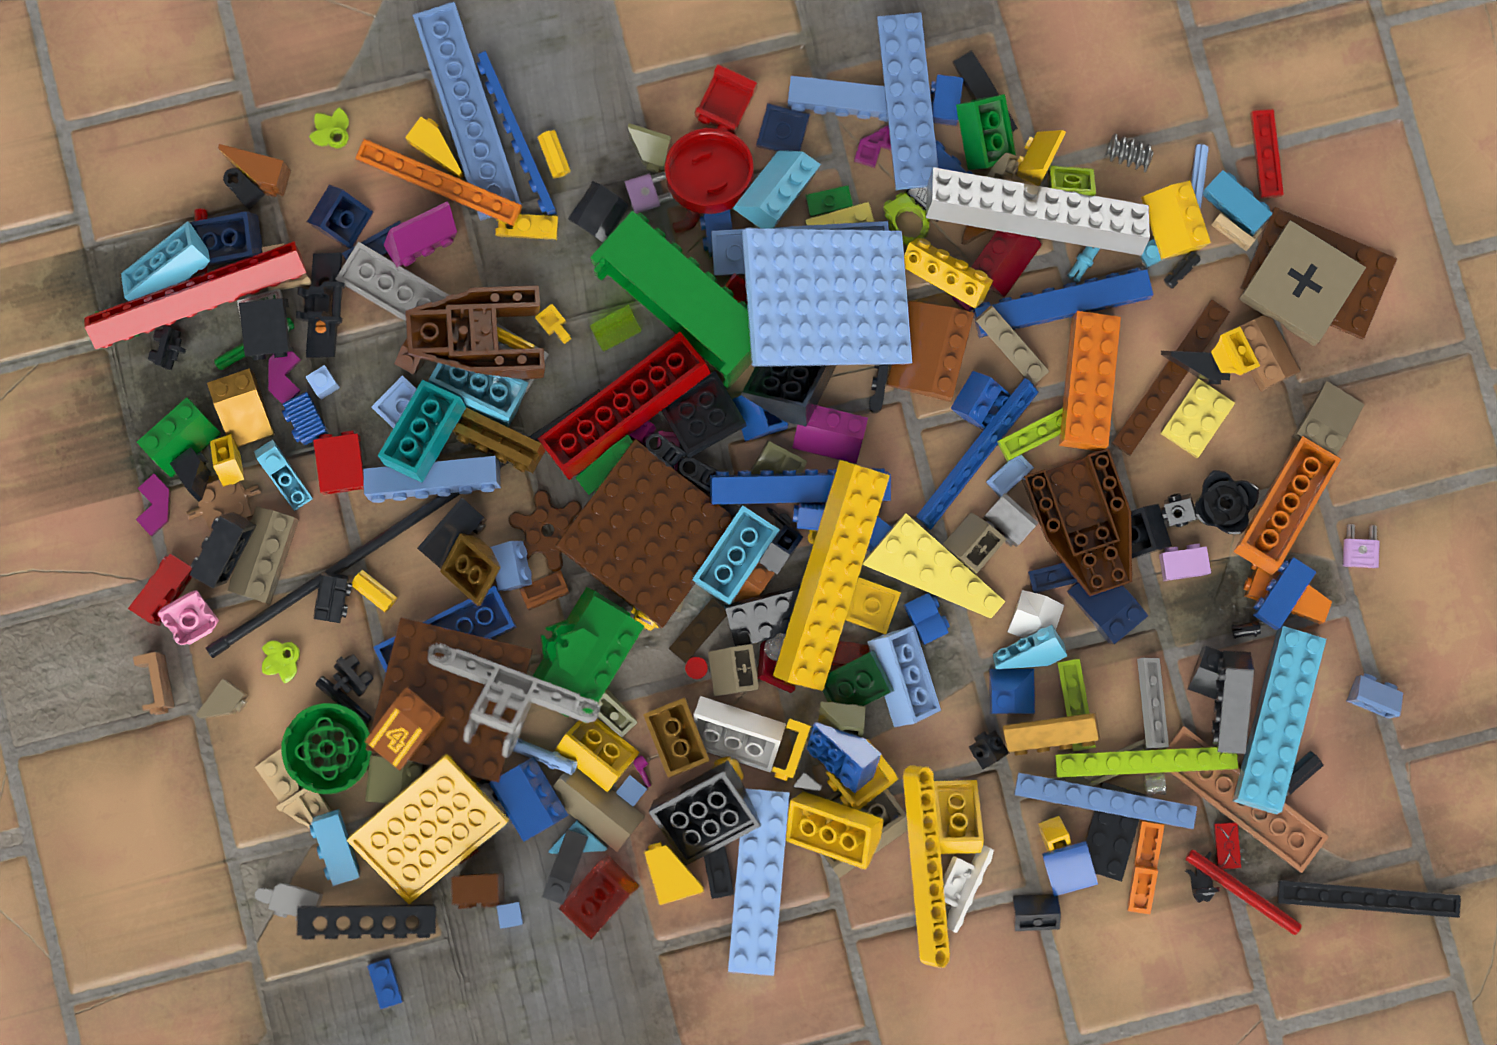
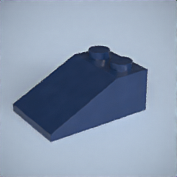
M246 211L189 222L208 249L210 262H208L207 266L236 263L262 253V240L257 214Z
M1079 582L1067 590L1068 594L1105 640L1111 644H1116L1149 616L1123 585L1092 596L1085 592Z

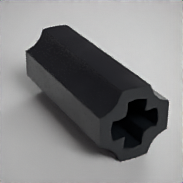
M1309 751L1294 764L1287 791L1289 795L1324 766L1322 761L1312 751Z

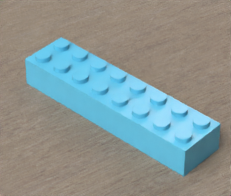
M1285 626L1277 630L1233 802L1273 814L1282 812L1326 643L1325 638Z

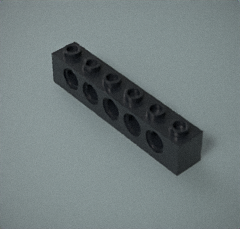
M435 904L297 906L296 934L301 936L303 940L315 939V935H324V939H338V935H348V939H361V935H371L372 939H382L384 934H394V938H407V934H417V938H430V934H436ZM342 916L348 917L350 920L346 928H339L337 926V920ZM369 916L373 919V923L369 928L360 926L362 917ZM387 916H393L396 920L395 925L391 928L383 926V920ZM409 916L418 917V924L415 927L410 928L406 925V919ZM317 917H324L327 920L324 928L318 929L313 925Z

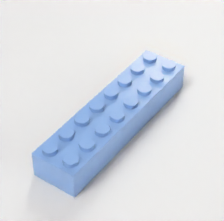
M745 789L760 820L761 827L740 837L728 972L774 976L789 792Z

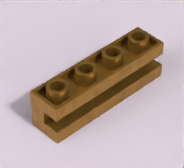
M469 408L465 409L462 414L463 419L461 423H457L453 429L459 442L465 445L471 443L475 445V449L483 454L489 452L495 455L498 461L502 463L508 461L514 464L513 467L520 472L525 473V471L533 473L546 451L541 443Z

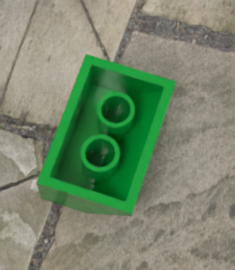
M1005 94L956 104L968 170L992 167L1005 153L1016 155Z
M185 398L140 438L137 443L172 478L176 475V472L170 465V462L190 447L197 454L200 451L202 452L210 444V441L215 440L222 433L193 401Z

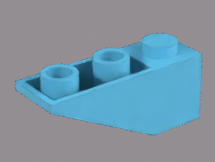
M273 439L254 451L256 459L294 511L313 499Z
M1053 625L1041 628L1036 633L1026 638H1021L1016 643L1006 648H1001L993 654L996 669L1049 666L1067 657L1064 642Z

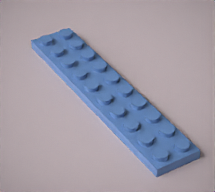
M455 2L414 14L413 18L467 182L521 204ZM477 211L480 221L487 218H491L490 216Z

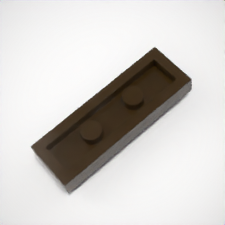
M712 598L669 647V650L686 664L727 617L725 608Z

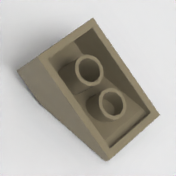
M1326 381L1292 435V438L1299 441L1304 436L1336 456L1365 404Z

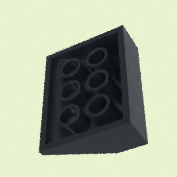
M836 365L755 366L742 391V396L785 422L806 427Z
M728 760L653 800L649 809V814L685 866L761 827L760 820L743 783Z

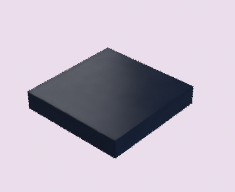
M767 103L756 147L775 152L801 151L810 114Z

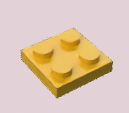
M858 578L845 621L881 634H887L901 592Z

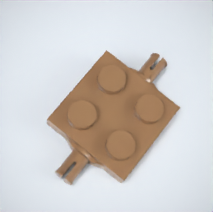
M220 480L209 483L206 486L203 499L198 502V508L186 511L187 515H190L188 519L191 520L202 516L206 520L209 530L212 531L211 525L213 521L221 515L235 512L244 518L250 517L253 514L249 506V497L261 494V490L258 484L245 489L240 481L224 487Z

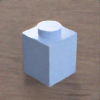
M325 365L306 376L309 384L321 400L340 388Z

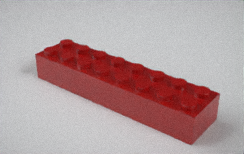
M679 332L539 437L538 440L563 474L570 480L598 459L610 447L626 435H630L711 374L706 362L683 334Z

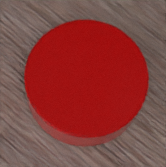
M693 657L687 661L685 670L690 678L698 680L707 674L708 666L704 659Z

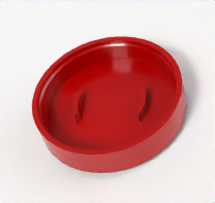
M703 128L689 132L678 139L668 152L665 161L667 187L673 198L680 205L693 212L716 214L730 210L753 183L754 167L751 152L738 136L726 130Z

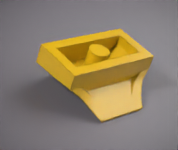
M1240 326L1220 335L1219 342L1211 351L1221 373L1243 375L1260 366Z

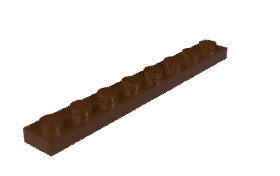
M1211 300L1176 351L1203 352L1230 311L1214 300ZM1169 360L1111 444L1130 456L1181 384L1188 371Z

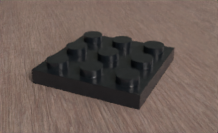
M716 371L709 374L662 410L664 417L688 458L747 426Z

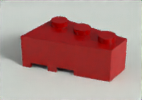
M169 554L168 557L165 556L159 564V569L151 576L128 609L147 622L161 626L163 622L157 613L163 607L179 599L192 579V576H190L191 566L172 554Z

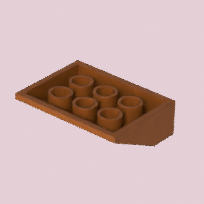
M908 301L912 363L892 364L886 386L951 402L974 313L954 307Z

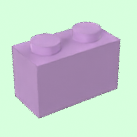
M1200 544L1187 545L1186 550L1178 551V547L1164 549L1165 553L1159 555L1163 581L1210 574L1211 569L1207 547H1200Z

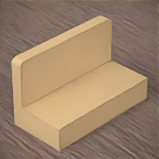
M1222 212L1212 223L1213 227L1245 251L1251 247L1262 232L1260 228L1251 237Z

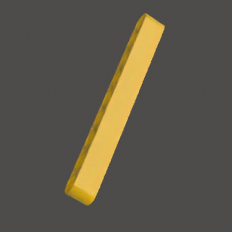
M910 765L904 770L903 782L919 956L923 964L943 968L950 960L934 776L932 770L928 767Z

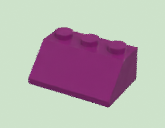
M448 201L389 230L384 247L396 267L403 264L404 266H409L416 261V258L422 255L427 257L440 246L445 248L454 242L457 229Z
M817 405L807 426L797 425L792 449L857 464L868 418Z

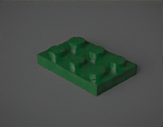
M873 650L828 673L823 693L828 702L865 706L893 692L894 689Z

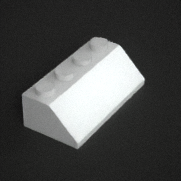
M700 696L693 718L706 751L721 757L731 756V759H737L739 763L771 773L786 723Z

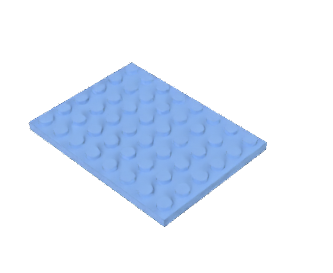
M755 228L742 230L752 366L912 363L902 231Z

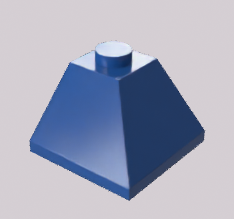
M989 669L990 714H1035L1034 669Z

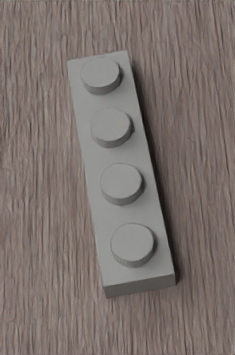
M1160 658L1137 659L1146 748H1168L1169 742Z

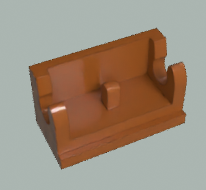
M561 570L532 582V585L520 588L528 610L570 594Z

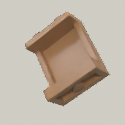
M153 652L134 656V666L149 667L155 700L153 704L143 705L142 709L150 711V714L155 715L169 713L168 709L175 707L165 655Z

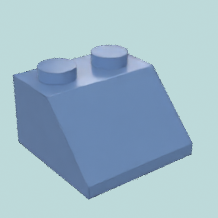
M1366 673L1363 676H1356L1347 702L1386 718L1400 716L1403 692L1397 690L1398 686L1385 682V684L1376 682V677Z

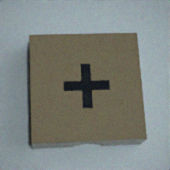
M1290 220L1282 229L1270 248L1266 259L1253 275L1239 300L1263 315L1277 320L1287 330L1315 346L1321 341L1366 267Z

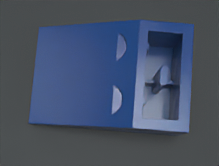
M817 722L813 725L807 750L830 773L838 777L845 787L850 788L856 793L873 779L881 757V753L864 738Z

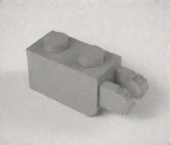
M280 883L274 889L258 888L255 892L257 900L270 904L268 909L274 910V915L287 918V914L296 916L295 921H297V906H320L323 893L287 883Z

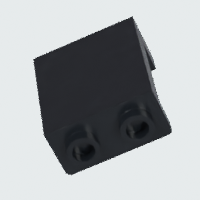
M287 298L239 303L245 356H252V360H263L269 354H274V358L288 357L287 352H294L293 347H290L286 315V308H289Z

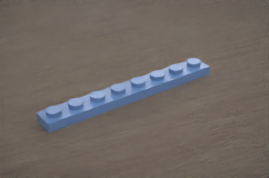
M1018 773L1014 792L1016 796L1194 829L1197 812L1196 806Z

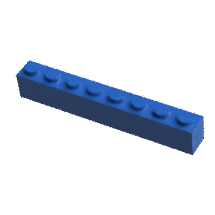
M1135 268L1127 271L1128 274L1119 276V273L1107 275L1106 279L1103 280L1091 278L1085 280V284L1076 285L1074 282L1063 285V289L1055 290L1054 287L1044 289L1041 294L1025 293L1020 295L1019 299L1003 298L999 300V303L992 304V306L1013 330L1070 318L1077 311L1092 313L1149 300L1154 294L1148 270L1141 271L1140 268ZM990 302L982 303L977 306L978 308L974 309V320L991 306ZM975 321L979 338L988 336Z
M871 468V470L890 475L882 501H891V474L885 472V468ZM806 469L805 473H796V470H783V474H774V470H761L760 474H751L749 470H741L735 475H729V471H716V475H710L711 503L827 502L837 469H827V473H818V469Z

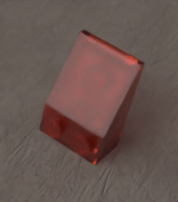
M607 855L594 866L558 909L591 940L631 898L640 885Z

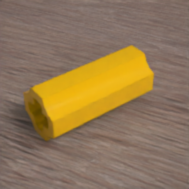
M555 130L547 131L537 136L553 179L570 173L571 170Z
M361 570L352 581V587L385 613L398 599L364 570Z

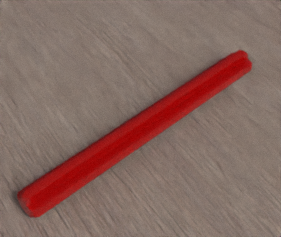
M1192 849L1188 852L1185 858L1187 862L1292 935H1297L1300 932L1302 925L1197 851Z

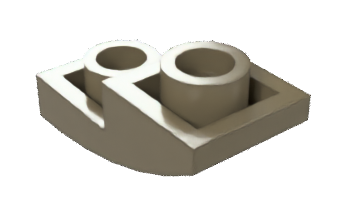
M1005 153L996 162L987 177L1004 180L1005 176L1013 178L1014 173L1018 169L1020 157Z

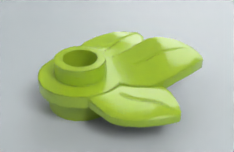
M337 108L332 117L320 113L315 114L314 123L317 131L309 135L312 142L318 146L330 145L336 149L343 148L349 140L346 131L349 120L346 113L341 108ZM336 135L342 136L340 141H335L334 137Z
M276 640L267 642L262 647L263 652L267 655L262 663V673L266 675L279 673L284 683L290 682L298 670L296 664L300 657L298 646L293 642H285L283 644ZM286 650H289V651H290V653H291V656H290V657H287V656H286V654H285V651H286Z

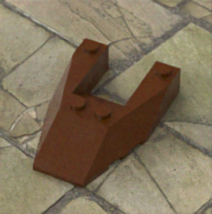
M539 285L474 287L457 295L446 296L445 299L437 302H429L406 310L408 355L479 374L516 379L543 378L545 372L544 348L499 350L496 317L537 316L540 310Z

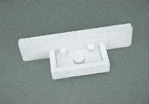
M983 845L981 853L975 854L971 864L955 856L952 857L943 877L945 903L952 905L947 915V929L957 933L962 926L965 914L973 902L975 892L983 880L984 872L992 860L993 849Z

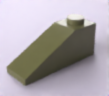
M607 688L598 703L600 706L598 717L619 736L623 737L638 721Z

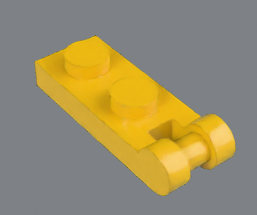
M519 214L513 229H507V223L496 219L498 221V228H495L496 236L557 240L558 216Z

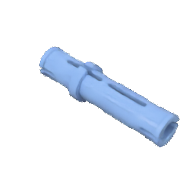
M518 738L513 752L526 757H534L536 761L548 765L550 769L556 768L570 775H573L577 768V761L561 756L557 751H548Z

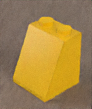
M662 842L648 846L649 850L644 853L660 905L704 892L703 885L668 845L663 846Z

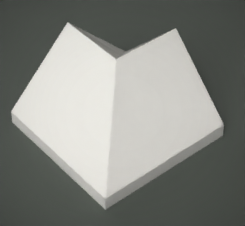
M1022 590L1007 632L1026 638L1041 628H1046L1050 625H1053L1056 630L1064 605L1045 595Z

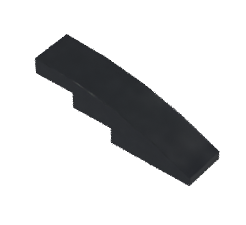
M972 50L952 61L959 76L964 78L963 83L972 100L999 95ZM1009 113L1011 129L1013 132L1018 128L1012 116Z

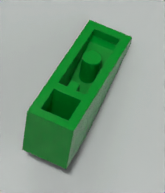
M628 435L610 447L576 477V480L588 495L597 490L632 443Z

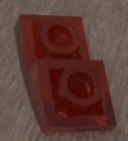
M838 641L832 664L839 666L848 664L869 653V645Z

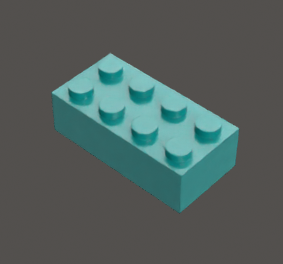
M422 380L378 454L382 463L423 483L466 409L461 397Z

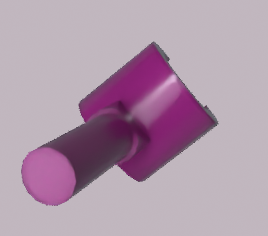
M640 755L633 763L639 771L646 788H648L651 784L643 768L649 764Z

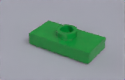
M848 185L805 195L810 218L853 207Z

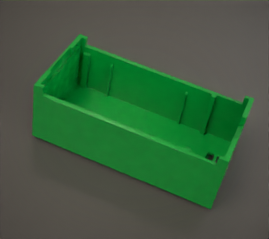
M631 211L590 257L592 264L596 266L594 269L595 276L603 281L608 275L675 334L681 332L696 352L724 376L725 380L722 383L728 391L752 364L748 305L743 301L740 303L733 298L734 293L726 286L721 288L716 283L717 279L708 271L704 273L699 268L700 264L694 258L684 256L682 253L683 249L675 242L669 243L665 239V233L658 227L653 229L648 224L649 220L642 213L636 214L634 211Z

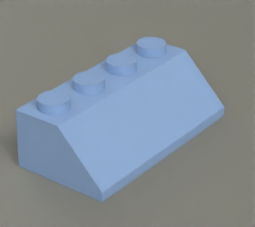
M915 625L867 641L870 652L874 650L894 689L893 692L884 696L894 727L915 724L941 711Z

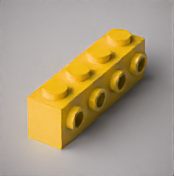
M917 238L910 242L904 254L905 269L973 308L984 302L993 282L985 272L969 267L967 262L953 258L949 252L937 249L924 238Z

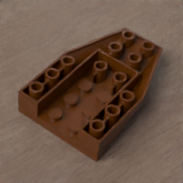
M1109 448L1089 454L1086 458L1047 471L1044 469L1022 478V483L1046 541L1089 596L1132 582L1131 510Z

